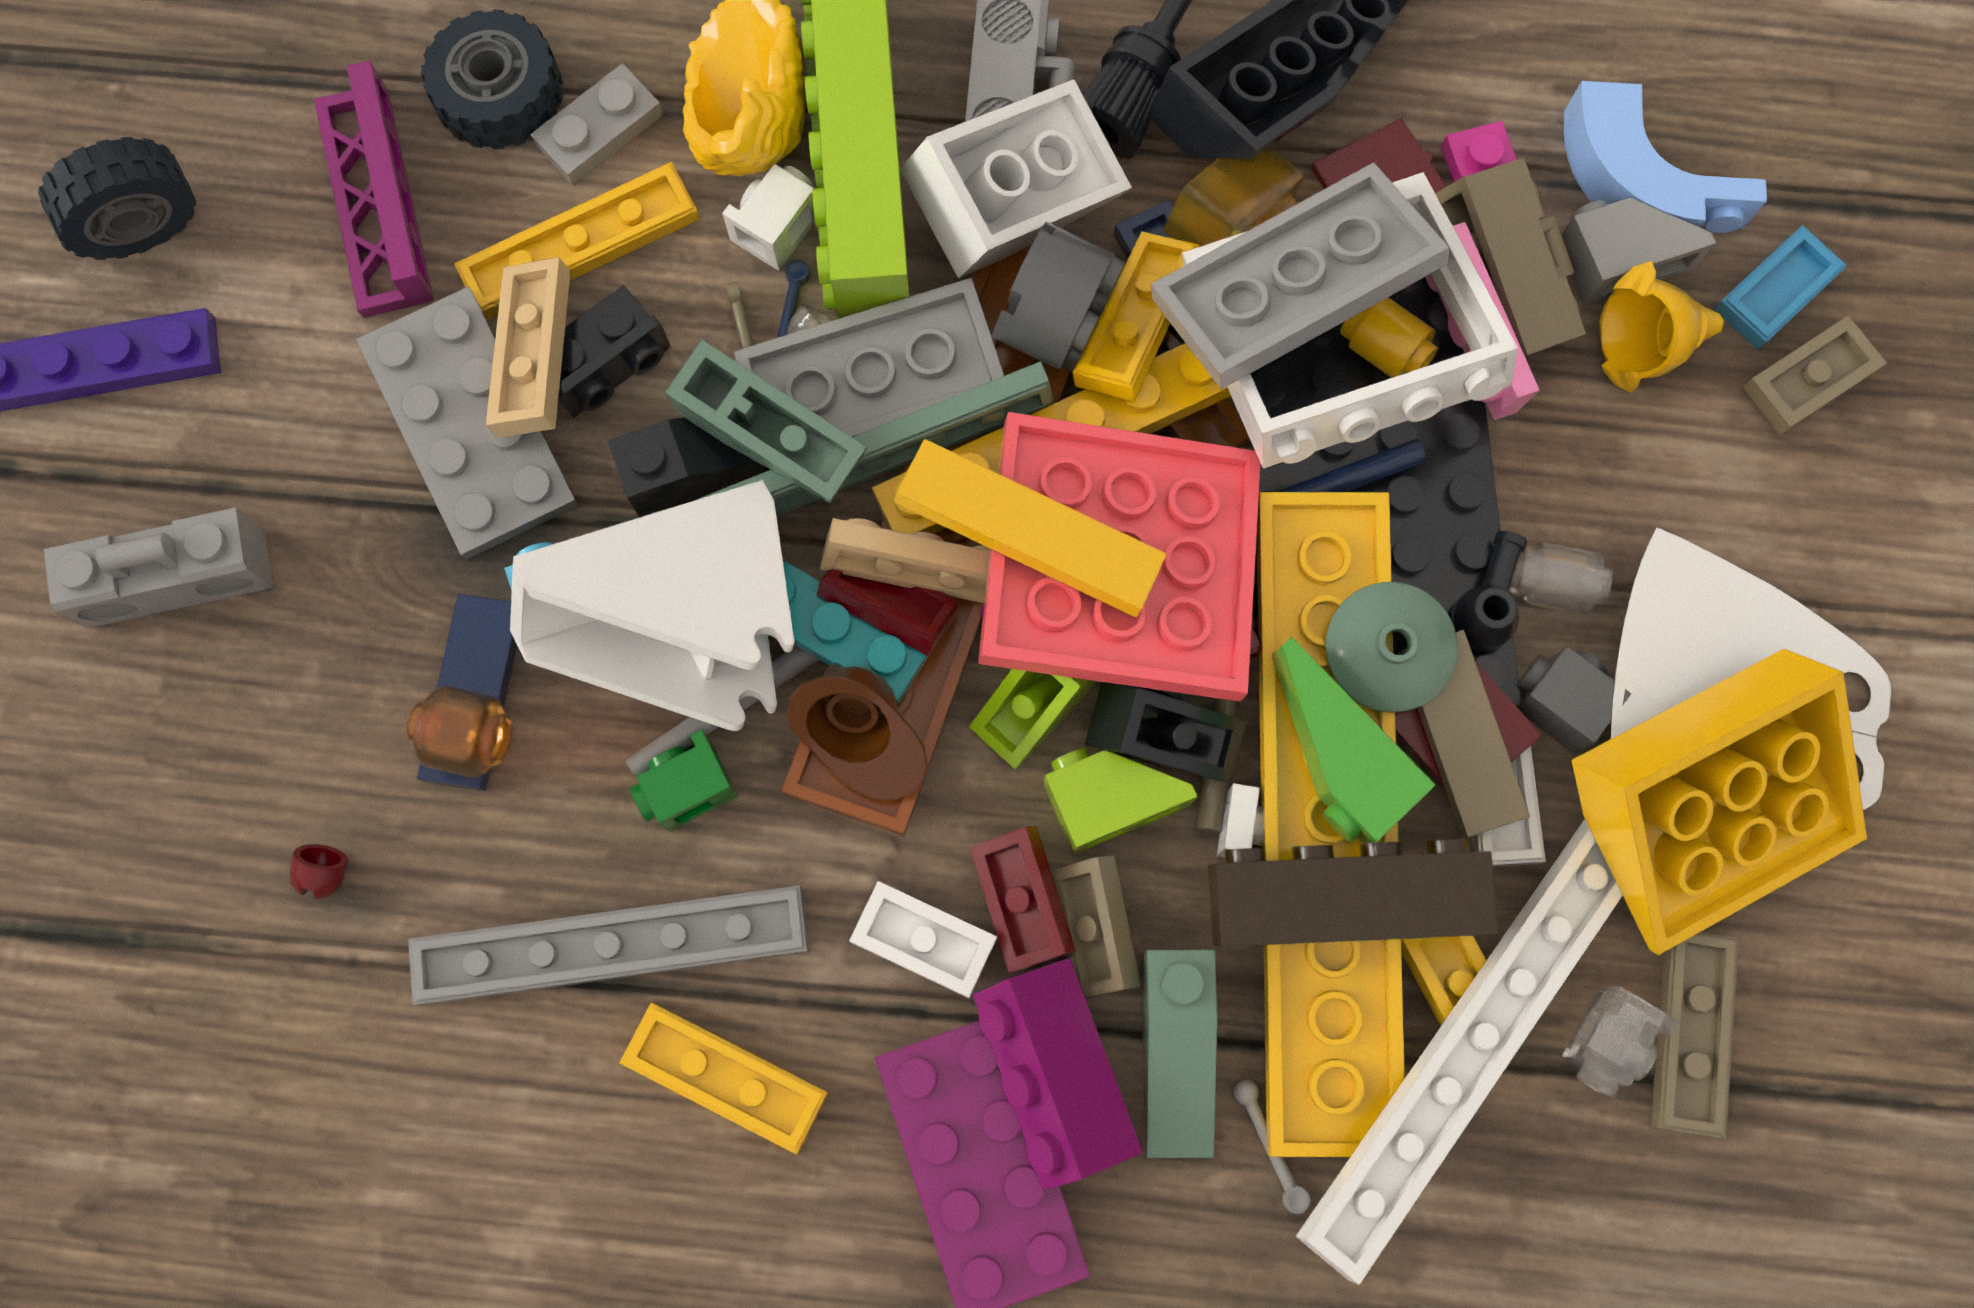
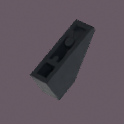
M685 417L668 419L608 440L626 496L639 518L692 502L769 471L767 467L724 444Z

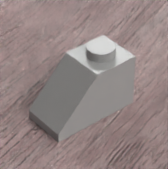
M1631 197L1608 205L1604 200H1597L1582 206L1570 216L1571 221L1561 234L1575 274L1571 275V278L1583 305L1610 297L1614 291L1613 287L1630 269L1639 264L1652 261L1657 271L1656 279L1658 280L1694 270L1716 244L1712 232Z

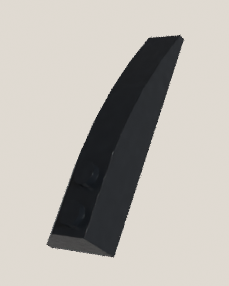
M1273 0L1170 66L1148 117L1189 157L1253 159L1332 104L1408 0Z

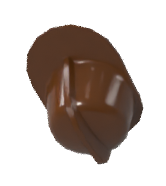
M834 663L826 669L822 677H816L801 684L790 696L787 717L792 731L806 746L814 751L843 783L855 792L877 800H896L912 794L923 782L928 765L925 747L914 729L898 713L894 691L880 675L869 669L856 666L843 667L841 664Z

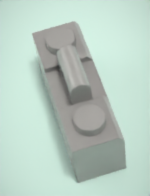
M977 0L965 122L1034 95L1036 79L1050 80L1049 89L1074 79L1075 63L1072 60L1045 56L1057 55L1060 18H1048L1049 0Z
M236 507L174 520L170 525L115 537L105 535L43 549L51 607L54 612L87 629L273 588L265 529Z

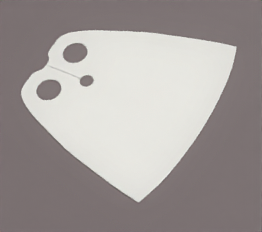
M1656 528L1641 560L1624 621L1615 675L1611 739L1774 653L1787 649L1843 671L1844 674L1847 672L1856 673L1862 676L1868 683L1871 697L1867 707L1859 712L1849 711L1855 754L1863 765V776L1859 784L1863 810H1865L1878 800L1882 791L1884 760L1878 751L1876 740L1880 725L1886 722L1889 717L1891 683L1879 663L1861 646L1786 593L1681 537ZM1626 689L1632 694L1623 704L1624 693Z

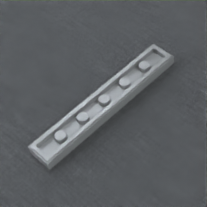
M800 885L408 939L412 1004L415 1006L809 952L803 893Z

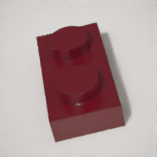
M1025 826L970 847L1008 974L1075 953L1076 949L1037 826Z

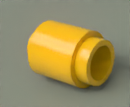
M1389 297L1346 320L1340 331V334L1350 341L1349 348L1391 378L1428 366L1438 350V347L1431 343L1436 330Z

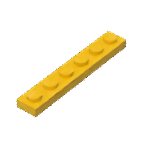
M1185 343L1154 357L1134 402L1085 389L1030 415L1151 434L1218 401L1231 397V394L1227 387L1220 389ZM1004 427L951 452L999 474ZM907 472L872 487L874 498L890 530L907 534L914 532L935 534L946 529V527L894 503L896 492Z

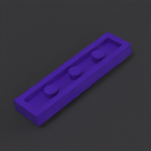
M206 308L0 343V411L221 373L216 318Z

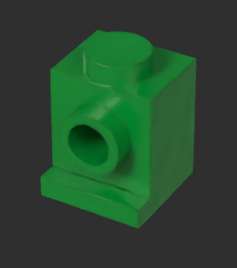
M702 729L690 735L695 745L694 748L685 752L684 747L679 746L658 754L648 762L650 770L636 776L639 783L629 787L631 795L646 822L656 818L658 823L670 832L738 797L711 740Z

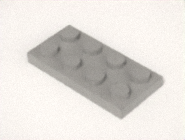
M1373 162L1151 284L1152 299L1220 389H1223L1447 265L1450 247Z
M972 278L734 351L736 362L851 437L1004 376Z
M469 286L356 339L460 555L466 560L579 506L543 431L497 438L486 427L495 335Z

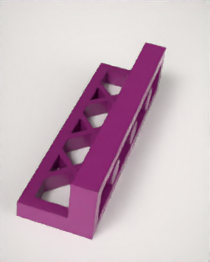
M370 60L346 66L351 90L314 99L356 306L363 318L434 301L389 91ZM356 110L360 130L353 140L336 130L334 115ZM340 145L346 148L343 154H341ZM360 156L367 161L371 183L364 192L348 184L346 177ZM351 197L357 200L354 207L352 206ZM371 209L377 211L382 236L376 245L359 237L357 230ZM362 250L369 253L365 260L363 259ZM383 261L389 265L391 279L397 290L371 296L368 281Z

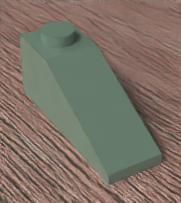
M703 339L699 342L665 392L674 411L729 447L829 503L832 502L867 450L866 446Z
M1147 950L1141 955L1146 1158H1214L1217 1051L1215 950Z

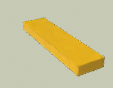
M669 162L454 263L465 288L469 286L488 320L498 315L503 267L560 257L571 271V281L700 220V217L673 163Z
M926 439L923 440L894 499V503L1136 618L1143 608L1167 555L1150 545Z

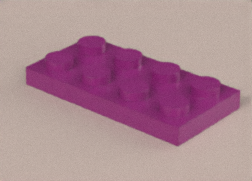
M979 1021L875 1057L955 1307L1005 1308L1090 1277L1060 1186L1043 1191L1037 1172L1032 1168L1028 1160L1026 1141L1014 1108L1005 1096L1000 1069L990 1042L982 1032Z

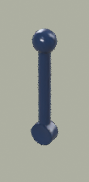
M802 260L790 261L785 268L789 287L777 338L791 333L800 287L805 285L810 278L809 267Z

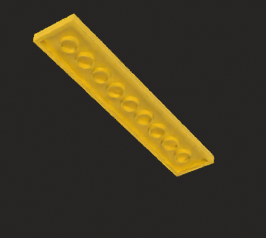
M1259 492L1257 519L1258 637L1262 644L1259 653L1261 809L1263 815L1262 848H1266V861L1293 860L1292 847L1333 845L1334 858L1360 857L1359 844L1363 843L1357 837L1352 842L1344 839L1331 827L1322 814L1328 807L1316 794L1272 654L1293 637L1334 680L1328 668L1325 655L1326 631L1333 614L1344 600L1359 589L1371 584L1391 582L1389 493ZM1393 632L1388 633L1385 639L1386 647L1391 653H1393ZM1358 704L1396 744L1395 713L1375 711ZM1398 822L1378 842L1373 843L1398 842ZM1401 939L1263 945L1267 1154L1270 1157H1351L1405 1079Z

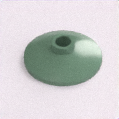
M1381 582L1371 584L1354 592L1336 609L1326 631V661L1335 682L1355 702L1375 711L1388 713L1405 712L1428 703L1447 685L1457 661V636L1449 615L1431 595L1405 583ZM1397 632L1404 636L1407 641V650L1403 655H1395L1387 649L1385 639L1388 633Z

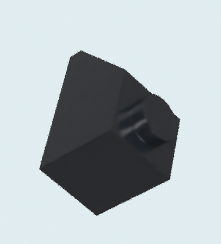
M1101 683L1085 745L1103 751L1107 750L1137 761L1231 784L1247 721L1138 687Z

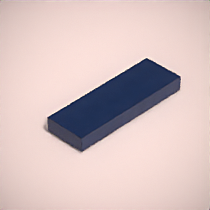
M457 594L418 770V780L425 783L486 792L517 647L510 632L511 601Z

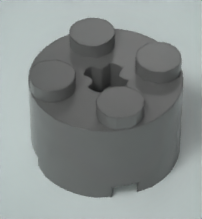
M1046 221L1043 229H1040L1016 276L1010 290L1012 292L1008 301L1010 306L1007 312L1001 311L992 338L1058 370H1061L1063 367L1073 372L1089 341L1096 322L1105 308L1125 262L1114 257V253Z

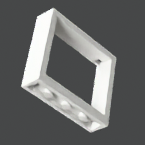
M1424 172L1393 182V184L1450 247L1448 264L1434 271L1431 275L1471 352L1271 419L1251 374L1230 384L1227 388L1263 469L1282 462L1290 464L1300 462L1311 456L1315 451L1345 441L1349 443L1363 441L1374 435L1378 430L1408 420L1412 422L1426 420L1434 416L1441 409L1470 399L1475 401L1485 400L1495 396L1503 388L1511 386L1518 347ZM1243 233L1183 252V266Z

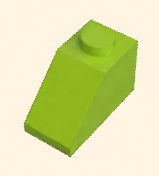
M1011 669L970 724L969 728L1011 767L1017 769L1084 699L1097 681Z
M1081 748L1057 758L1051 762L1054 771L1045 775L1043 783L1073 856L1188 808L1197 798L1192 784L1107 750L1089 756L1087 749Z

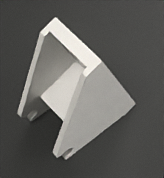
M763 480L513 556L510 632L525 662L730 731H739L744 726L746 716L739 703L740 699L752 696L759 699L768 713H774L777 707L768 635L775 637L785 652L792 651L795 640L775 503Z

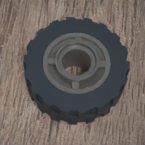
M493 9V12H482V10L470 12L471 15L454 19L450 22L451 25L444 30L440 29L434 36V42L431 46H427L424 53L425 64L421 65V76L425 82L423 86L438 117L446 129L449 127L454 137L461 142L463 140L470 142L473 147L482 149L483 146H487L495 150L504 149V146L512 144L518 146L526 143L525 140L531 137V133L557 114V105L562 102L563 92L560 84H563L562 76L547 38L543 37L541 30L534 23L529 24L526 22L525 17L516 13L514 15L507 14L504 10Z
M121 137L118 140L111 141L106 139L86 148L83 146L72 151L73 154L65 159L61 158L54 164V168L50 172L45 173L42 178L43 185L39 186L38 189L40 202L62 247L68 252L73 251L75 256L81 258L92 257L94 260H105L106 258L121 259L128 257V255L144 253L150 250V248L171 240L173 235L177 232L180 233L186 227L187 221L192 219L195 214L193 206H196L195 196L174 153L171 154L170 149L164 144L158 145L154 140L147 138L139 140L133 139V137Z

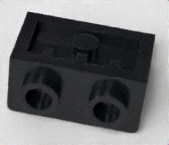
M624 285L565 327L558 399L573 418L584 410L592 411L604 405L612 397L617 386L634 374L641 375L653 369L663 358L664 352L671 347L661 323L655 316L647 314Z

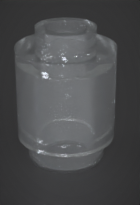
M1538 542L1535 547L1526 546L1525 551L1520 553L1510 584V590L1512 595L1523 596L1526 604L1589 615L1596 604L1603 605L1606 602L1612 584V569L1604 567V559L1601 553Z

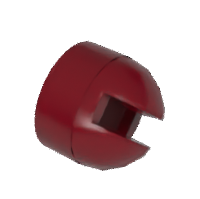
M320 844L302 845L293 852L290 866L291 884L297 893L302 896L308 890L314 891L315 899L321 900L328 897L340 888L344 880L348 858L342 851L330 846Z

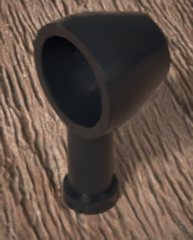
M1510 531L1496 532L1493 541L1495 548L1483 585L1465 592L1452 609L1451 621L1455 632L1464 630L1471 649L1477 651L1498 649L1507 643L1516 632L1519 623V610L1514 598L1508 591L1520 553L1525 551L1528 542L1520 534ZM1489 602L1497 605L1501 611V620L1496 621L1488 618L1483 611V603Z

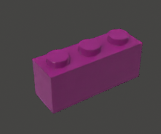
M1070 958L1006 979L973 995L979 1011L980 1027L992 1047L1002 1075L1005 1096L1014 1108L1026 1141L1028 1160L1032 1168L1037 1172L1043 1191L1082 1180L1143 1153Z

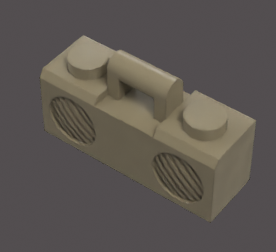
M1525 158L1464 176L1435 193L1452 226L1463 222L1466 223L1525 357L1586 334L1580 317L1578 302L1573 296L1567 280L1568 276L1575 274L1555 216L1541 219L1545 215L1539 201L1537 186L1531 178Z

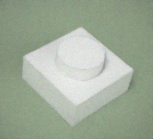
M1233 783L1227 791L1222 832L1219 835L1217 849L1218 857L1225 858V850L1244 849L1252 848V845H1262L1263 815L1261 806H1257L1259 787Z

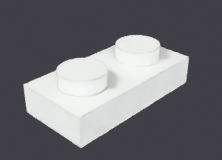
M877 881L849 941L858 947L970 999L997 940V936Z

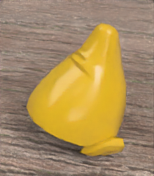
M1652 261L1634 266L1613 287L1614 291L1605 303L1599 319L1601 351L1606 360L1601 365L1602 369L1616 387L1632 393L1638 387L1642 378H1656L1665 375L1686 362L1703 341L1720 333L1724 325V320L1719 313L1704 307L1678 287L1656 279L1657 271Z

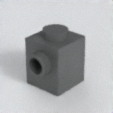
M1566 646L1550 660L1542 655L1538 656L1525 671L1517 684L1525 691L1521 696L1520 703L1522 706L1518 709L1529 721L1576 755L1593 745L1612 721L1615 681L1607 676V668L1597 658L1583 651H1574ZM1626 689L1624 693L1623 704L1632 694Z

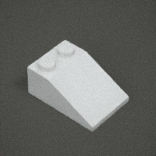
M1074 79L926 137L900 168L904 179L958 279L1005 259L1033 244L1040 229H1043L1046 221L1062 228L1127 193L1132 188Z

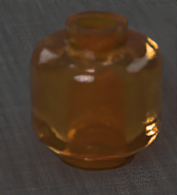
M442 686L431 692L423 703H418L412 709L407 723V735L413 741L415 755L423 766L466 777L478 778L488 772L492 766L497 767L506 758L512 742L513 724L510 717L505 716V710L497 698L456 687Z

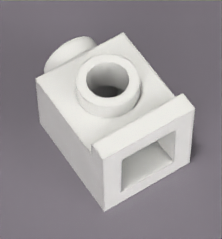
M774 164L762 180L756 179L748 186L741 199L740 210L729 204L722 213L730 241L779 271L815 223L812 189H814L813 183L806 175L792 166H785L782 169Z

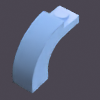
M1581 81L1564 110V141L1568 162L1580 188L1591 202L1604 200L1608 205L1631 197L1693 225L1705 227L1706 230L1713 233H1728L1743 229L1767 202L1766 179L1695 175L1682 171L1665 161L1652 147L1644 129L1642 84Z

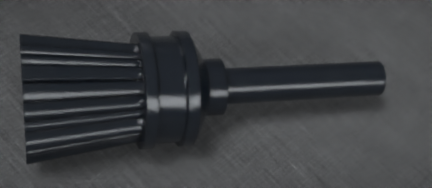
M1165 0L1153 22H1146L1143 26L1130 25L1121 28L1113 39L1112 47L1105 52L1101 60V71L1082 93L1114 155L1118 158L1123 156L1127 159L1133 158L1135 151L1141 145L1151 120L1148 115L1168 69L1181 60L1178 51L1174 47L1175 37L1173 33L1193 0Z

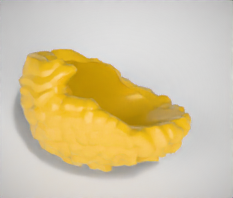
M725 0L719 3L717 9L711 12L709 21L701 26V36L689 44L691 56L687 61L685 71L687 82L684 85V99L686 103L683 108L685 120L683 132L697 162L702 164L704 169L712 171L717 175L743 176L765 172L790 154L801 141L804 131L805 110L807 108L803 43L799 39L797 27L795 26L796 21L792 17L791 8L789 5L782 4L780 0Z

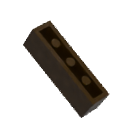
M1468 839L1427 841L1428 854L1402 855L1401 842L1359 844L1360 857L1334 858L1333 845L1292 847L1293 860L1266 861V848L1225 850V863L1208 865L1213 946L1230 947L1498 935L1492 852H1469Z

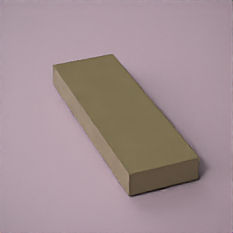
M1464 630L1456 632L1458 654L1455 669L1450 680L1435 698L1418 707L1417 711L1462 838H1468L1529 818L1530 814ZM1407 648L1397 652V654L1403 655Z
M1699 932L1663 953L1651 1128L1726 1139L1739 938Z

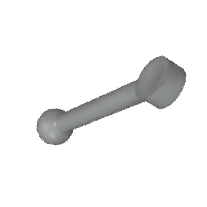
M1240 1080L1233 1089L1234 1099L1237 1103L1246 1107L1267 1152L1266 1118L1257 1101L1259 1098V1088L1251 1080ZM1269 1156L1284 1188L1282 1193L1283 1206L1292 1213H1304L1310 1206L1311 1199L1309 1193L1304 1188L1296 1185L1284 1157Z

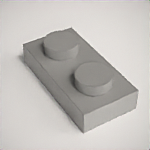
M622 63L530 135L536 147L573 186L664 114L660 102Z

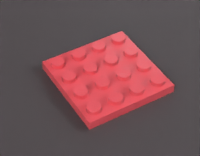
M1008 412L1003 430L999 466L1000 475L1150 545L1167 555L1143 608L1136 618L990 549L978 664L1241 702L1248 694L1261 464L1256 451Z

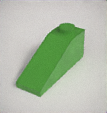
M1291 637L1272 654V658L1316 794L1328 807L1322 814L1331 827L1347 841L1352 842L1357 837L1363 844L1378 842L1435 784Z

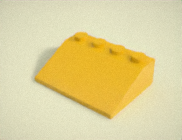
M1787 649L1774 653L1572 759L1583 816L1649 950L1657 955L1664 953L1867 839L1844 672Z

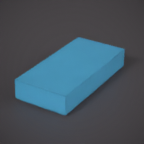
M1802 225L1721 300L1714 310L1759 350L1839 275L1847 265Z

